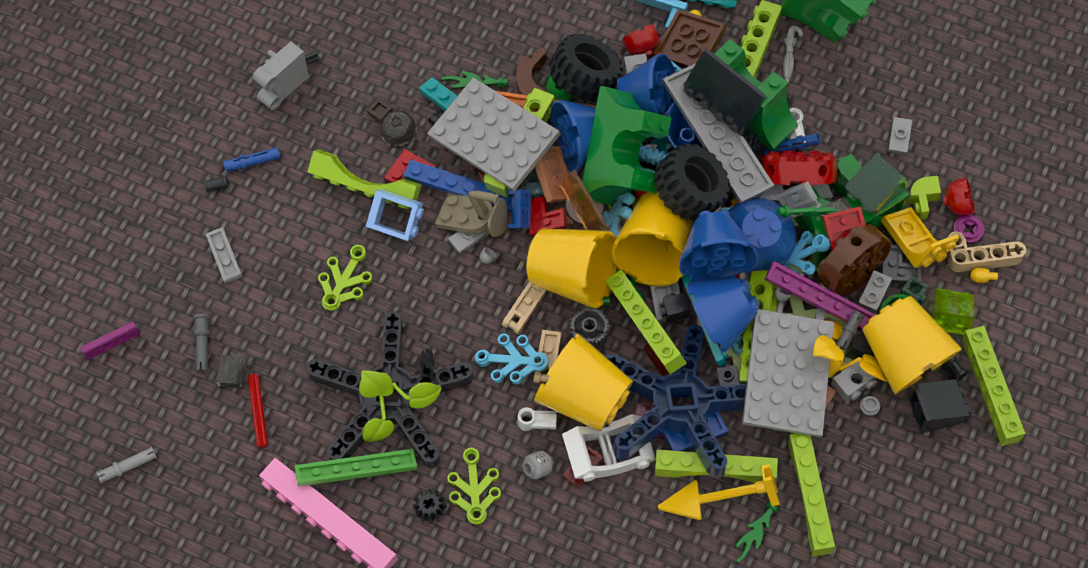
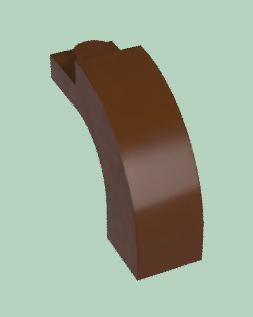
M541 47L538 51H534L530 58L524 55L520 60L516 71L518 94L528 96L534 88L545 91L533 80L536 71L548 60V53L545 48Z

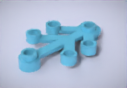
M631 192L618 197L609 212H603L600 220L606 225H600L598 230L610 231L617 238L620 233L617 230L620 216L627 219L632 212V209L629 207H623L625 204L631 205L635 196Z
M805 231L801 235L800 241H796L790 258L783 266L787 267L792 264L802 269L807 275L813 274L815 265L811 262H804L801 259L816 251H827L830 247L829 239L822 234L814 238L812 233ZM812 243L811 246L803 249L806 244Z
M505 333L499 335L498 342L511 355L490 354L487 350H480L475 355V360L481 367H486L491 362L507 363L508 365L501 370H494L491 373V378L494 382L500 383L505 376L511 373L510 380L513 384H520L533 371L545 370L549 364V359L546 354L536 352L529 344V339L525 335L518 336L516 341L519 347L524 348L530 357L521 356L511 343L510 337ZM503 338H507L506 342H501ZM523 339L526 340L525 343L520 344V341H521V340H523ZM481 355H485L483 359H479ZM542 359L540 363H535L536 360ZM520 365H527V366H526L524 369H522L520 372H518V371L512 372L513 370H515V369H516L517 367H519ZM500 374V377L495 379V375ZM516 375H519L517 380H513Z

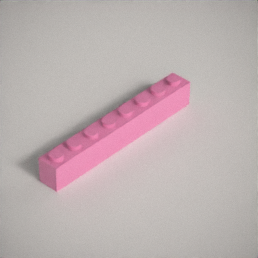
M274 458L259 475L262 480L261 485L265 489L275 491L277 493L276 497L283 503L286 501L292 505L291 509L296 514L300 515L302 513L307 517L305 520L311 526L315 527L317 525L322 529L321 533L330 540L332 537L336 540V545L342 551L348 550L352 553L351 557L357 563L361 564L363 562L368 566L367 568H391L398 560L393 551L310 485L298 487L296 474L278 459Z

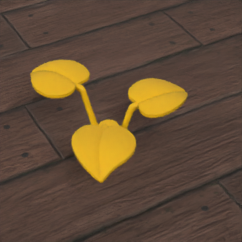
M826 319L825 321L834 322L832 338L838 340L843 332V324L835 320ZM820 335L816 339L813 356L824 357L830 360L828 377L833 378L839 370L844 371L849 366L860 362V367L866 373L888 382L876 357L864 354L862 358L858 357L843 365L844 353L839 348L840 346H836L833 339L825 335Z

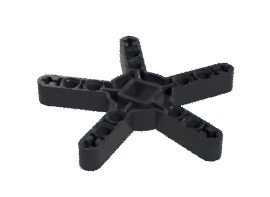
M390 311L385 315L381 366L371 371L387 373L391 377L392 383L395 382L406 395H409L410 389L419 383L430 382L435 385H441L440 393L471 384L473 381L472 367L465 362L434 370L432 376L429 373V377H424L422 374L411 376L406 370L400 368L403 339L402 318L397 311ZM393 321H395V322H394V328H395V329H392V326H391V324H393ZM391 338L397 339L394 343L388 342ZM390 356L396 357L393 361L387 360ZM313 359L306 366L312 381L360 398L363 408L332 442L327 451L330 460L350 458L364 442L362 437L364 427H359V424L361 422H368L373 418H382L379 395L367 398L360 394V373L319 359ZM333 374L339 375L336 379H330ZM443 377L450 378L447 382L440 381ZM351 380L357 381L356 384L352 386L348 385V383ZM398 392V402H384L385 420L392 421L393 425L397 424L426 467H437L440 463L438 449L413 414L415 408L410 407L409 400H406ZM407 423L414 424L410 429L405 428ZM348 437H355L354 441L346 442ZM419 438L425 439L422 444L415 443ZM427 449H428L429 454H430L431 456H434V458L431 459L430 457H427V454H426V450H427Z

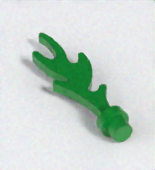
M462 71V75L466 76V78L457 76L441 78L442 81L452 80L460 82L459 84L451 85L452 89L465 88L472 78L486 86L498 85V88L508 86L509 82L508 79H503V77H499L496 80L489 78L485 74L483 75L485 80L482 81L477 75Z
M783 205L777 208V214L782 217H788L790 214L818 217L819 214L828 215L841 211L835 210L832 207L790 209L789 206Z
M768 502L766 505L768 510L759 519L747 525V528L752 527L753 530L747 532L736 543L735 547H739L743 542L746 543L743 553L736 562H740L746 556L753 541H755V549L759 548L763 538L762 523H765L766 528L769 527L772 511L777 512L778 505L772 506Z

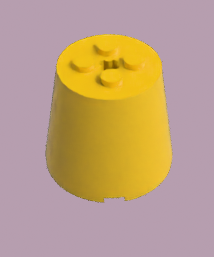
M646 192L638 200L615 239L611 251L612 259L619 270H622L625 275L629 274L636 278L635 281L649 286L672 285L683 276L679 269V260L692 229L693 221L689 220V218H680L681 215L672 213V210L664 205L665 202L660 200L659 192Z
M541 229L533 238L527 256V276L529 282L534 286L588 307L598 308L604 304V297H609L612 291L605 280L618 271L611 253L616 236L610 231Z
M912 296L903 300L900 298L891 306L884 307L879 311L880 315L877 314L868 320L869 323L862 328L895 394L922 379L921 374L929 368L934 371L961 351L960 346Z
M576 334L568 342L548 371L547 375L550 378L546 385L544 383L540 385L534 401L601 432L607 423H612L619 408L621 409L625 404L626 398L630 393L628 390L633 381L581 335Z

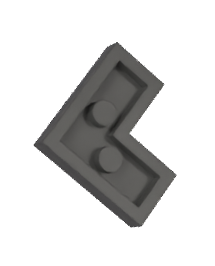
M891 245L889 255L884 263H882V274L891 277V283L920 285L922 266L915 269L911 263H902L903 251L899 245Z

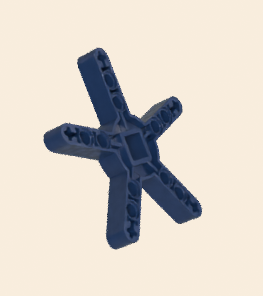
M692 324L687 328L682 350V357L686 364L679 368L678 372L664 377H660L615 354L605 356L624 374L631 375L628 377L633 383L629 390L652 401V410L616 437L614 455L618 459H628L668 428L686 433L710 477L718 479L724 476L727 458L709 428L706 418L709 412L744 410L746 384L708 387L701 378L696 376L704 336L703 328L700 325ZM690 397L691 405L673 407L671 398Z

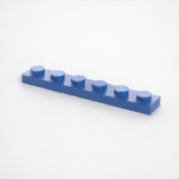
M411 159L404 174V179L451 194L468 196L469 191L473 190L497 194L487 190L484 183ZM508 194L507 197L499 195V198H504L508 206V213H511L512 195Z

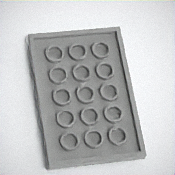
M472 78L427 133L431 139L512 191L518 188L560 136L559 130L475 78Z
M759 309L753 323L742 424L821 438L823 436L830 360L824 357L813 356V348L816 339L820 335H825L832 339L834 322Z

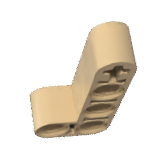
M952 232L948 237L958 235L959 240L957 243L959 245L948 251L946 255L952 271L966 272L972 271L976 267L989 269L1018 265L1024 258L1026 247L1021 242H1008L967 248L964 235L960 232ZM993 254H998L1001 258H997ZM974 256H978L982 260H977L974 258ZM955 259H961L963 262L959 263Z

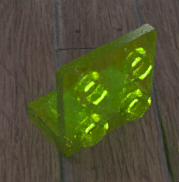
M936 289L932 318L946 332L964 335L965 330H969L972 327L974 295L966 292H954L948 289Z

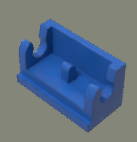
M521 189L515 191L507 190V194L512 195V224H507V228L530 229L531 191Z

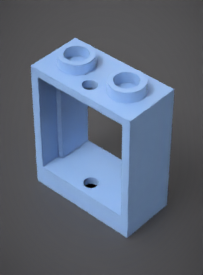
M383 189L376 190L366 227L409 241L416 237L419 227L417 223L423 216V203ZM386 199L412 208L405 232L379 224Z

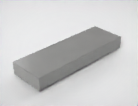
M224 228L206 233L205 235L224 283L226 284L243 277Z

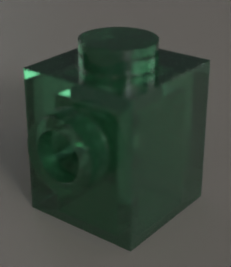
M912 275L902 288L901 293L912 296L922 306L928 298L926 293L929 286Z

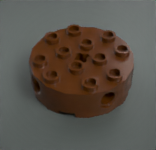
M868 224L860 228L858 226L854 227L846 238L842 237L835 243L836 247L819 264L821 268L818 274L819 282L828 290L838 295L842 294L844 297L850 295L871 278L875 270L874 268L879 263H884L891 250V241L874 225Z

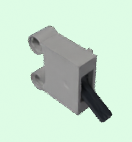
M291 41L278 53L269 50L267 54L271 59H266L265 64L259 67L253 74V80L263 87L259 91L257 99L269 109H276L288 95L309 78L307 65L319 61L318 52L315 51L304 55V51Z

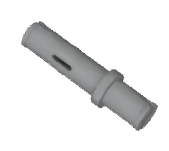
M150 447L119 463L114 462L112 466L96 473L102 484L116 476L121 477L123 473L157 457L153 448Z

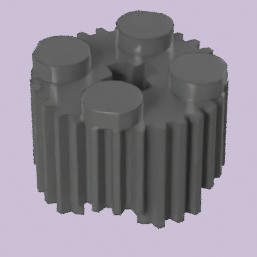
M586 307L584 310L582 309V312L578 311V314H575V317L571 319V339L576 334H579L593 347L600 350L608 339V319L596 308Z

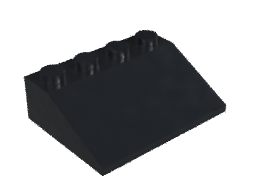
M707 48L703 50L683 88L687 96L698 101L702 108L709 110L717 120L723 121L732 132L738 133L741 137L756 122L766 97L763 92Z

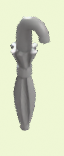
M791 26L788 29L787 38H784L787 48L783 61L784 79L788 84L794 67L793 47L797 42L796 38H794L795 32L798 33L799 37H803V32L798 26Z

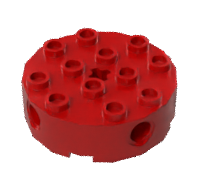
M783 150L780 154L779 152H768V155L761 157V165L773 184H802L808 181L810 185L834 183L837 180L838 158L833 156L832 152H822V155L820 154L821 151H809V154H806V152H795L794 154L793 150Z

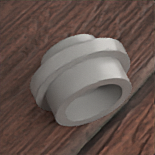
M867 396L862 399L860 409L865 415L873 416L879 412L880 402L873 396Z

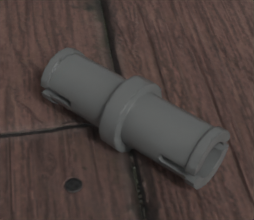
M852 311L847 324L843 325V332L836 343V346H840V349L847 351L853 336H856L858 333L857 329L864 318L863 314L860 315V312Z

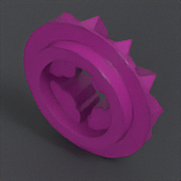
M961 216L955 221L953 231L962 233L966 242L971 244L976 241L978 242L983 237L984 225L976 216ZM966 227H967V228H972V227H974V228L972 229V231H971L972 233H970L969 231H968V232H964V231H965V228H966Z

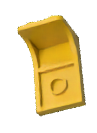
M912 207L886 215L881 220L915 269L921 266L927 267L935 261H943L947 257L948 251L955 248L956 242L959 240L958 235L940 241L935 240Z

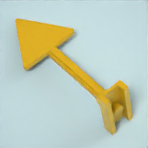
M770 464L762 465L763 481L755 482L752 485L699 495L698 482L694 480L659 504L658 509L701 520L700 505L702 503L766 492L772 506L780 505L774 476Z

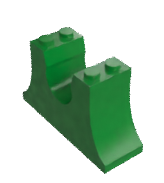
M783 0L780 4L782 6L781 16L803 22L835 43L838 39L842 40L848 32L846 30L848 25L851 26L859 19L863 20L869 12L867 10L868 6H872L876 0Z
M729 39L715 55L766 95L757 120L749 128V132L755 133L754 136H758V140H761L765 147L774 152L798 128V123L793 118L787 103L788 82L775 72L764 82L758 81L746 68L744 49Z
M600 86L579 199L612 205L618 197L628 192L645 191L657 193L658 191L655 188L656 182L654 181L655 171L641 167L638 153L641 144L648 137L663 138L668 136L672 117L642 110L635 102L632 93Z
M852 154L838 159L837 180L831 183L835 192L842 197V201H827L812 187L817 196L816 200L818 203H821L819 208L832 207L835 210L844 211L861 206L865 224L874 225L876 228L883 225L881 220L884 216L903 210L909 196L905 189L890 187L876 180L859 164ZM802 214L794 217V220L799 224L803 232L809 231L814 235V238L819 234L827 238L822 219L824 215L819 214L818 217ZM830 247L825 252L816 251L810 254L809 262L817 268L831 253Z

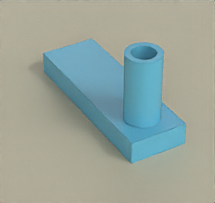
M635 0L669 11L670 14L664 27L665 30H667L678 9L688 11V3L679 0Z

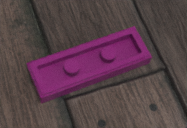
M134 321L80 348L87 360L140 335V332Z

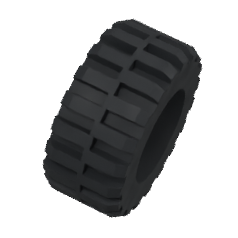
M572 34L563 38L549 63L550 74L554 82H557V86L560 89H564L568 95L574 96L573 98L582 99L584 102H597L600 86L615 89L617 80L622 77L623 66L617 53L608 44H604L602 40H597L591 35L585 36V34Z
M696 144L679 145L664 157L655 169V188L659 192L660 200L665 202L664 205L670 208L672 213L681 215L680 218L683 219L689 218V220L695 221L699 217L700 212H715L728 199L730 192V180L727 178L728 173L722 167V162L715 158L716 155L709 153L705 147L700 148ZM687 176L695 182L698 189L689 182Z

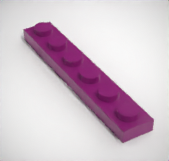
M775 261L771 263L764 279L845 323L848 322L853 310L860 312V315H864L858 327L861 331L869 323L868 320L876 315Z

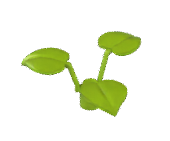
M362 370L359 385L360 394L367 398L379 395L382 412L381 419L373 418L366 423L362 432L363 440L365 442L380 441L389 437L394 430L393 422L385 420L383 396L391 395L393 389H395L406 400H409L410 407L424 408L437 399L441 392V385L419 383L410 389L409 395H406L395 382L392 383V379L387 373Z

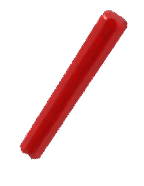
M258 374L248 375L256 444L258 448L268 446L259 376Z

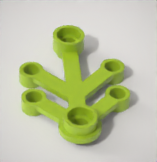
M355 245L351 248L350 254L352 258L342 276L339 270L338 259L330 257L327 260V265L332 270L336 283L333 291L329 285V275L325 272L319 274L318 280L325 292L322 298V305L326 310L334 311L340 307L342 302L351 299L361 300L364 294L363 290L359 287L344 294H341V292L345 288L360 283L367 285L372 282V275L367 271L359 276L350 278L358 262L366 257V251L362 245ZM357 253H361V254H362V255L359 256V257H356V256H355ZM332 261L336 262L335 265H330ZM365 276L370 277L368 280L363 279ZM327 277V280L321 281V278ZM356 292H361L359 296L354 295ZM331 300L335 301L334 304H328Z
M468 448L464 451L463 458L465 463L468 464L470 486L460 479L456 472H451L447 479L450 485H456L471 497L472 505L462 499L457 491L450 493L449 500L452 504L459 505L467 512V519L470 523L478 525L485 521L487 517L486 509L494 500L496 501L501 497L500 489L492 487L489 490V495L481 504L479 496L491 482L499 479V471L496 468H490L485 478L478 485L476 463H478L480 458L479 452L475 448ZM471 455L475 456V459L472 461L468 459ZM491 472L497 473L495 477L489 476ZM456 476L457 480L452 482L450 478ZM493 491H497L499 493L495 497L491 495ZM454 495L459 496V499L453 501L451 498ZM479 512L481 515L480 517L475 518L473 517V514Z

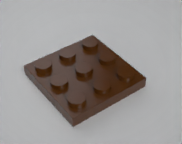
M678 9L653 55L666 54L676 65L685 68L696 64L705 48L712 53L714 52L727 27L724 23Z

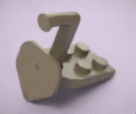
M475 190L469 191L468 196L448 193L435 225L441 229L472 234L480 233L488 228L491 236L497 237L504 234L507 230L508 206L504 198H499L498 193L493 194Z

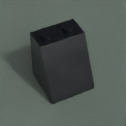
M956 380L913 385L908 400L921 434L967 422L971 414L970 407L964 402L963 389L961 385L958 386Z

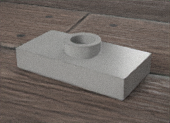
M898 117L893 118L888 148L889 153L907 155L912 120Z
M488 228L474 234L458 231L449 237L448 241L460 255L489 235L490 232Z

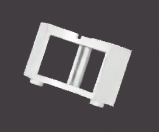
M631 414L613 421L611 424H608L609 427L603 428L601 432L589 426H577L563 433L562 436L575 478L591 481L595 478L616 475L636 468L644 469L649 466V463L655 461V455L650 442L639 450L640 456L617 463L610 437L621 434L642 416ZM599 440L606 463L605 466L591 465L585 441Z

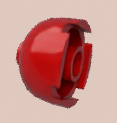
M654 24L644 26V29L640 31L637 29L623 38V44L631 55L646 54V58L653 55V50L659 44V35Z
M967 177L951 182L946 189V195H943L945 207L949 206L951 212L955 215L968 216L975 214L974 200L971 196L972 191Z

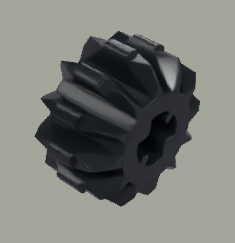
M431 489L427 490V494L421 491V498H414L416 502L413 505V510H416L415 516H421V522L426 521L428 518L429 524H432L433 518L436 521H440L439 515L445 516L446 514L443 510L447 508V503L444 502L445 497L443 495L439 496V491L437 490L433 494ZM431 504H433L434 507H429L427 509L426 505L430 506Z

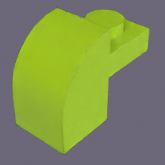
M938 176L920 178L911 188L908 204L914 203V211L916 214L918 213L920 220H926L928 217V202L939 200L941 189Z

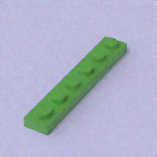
M414 449L295 465L298 487L417 470Z

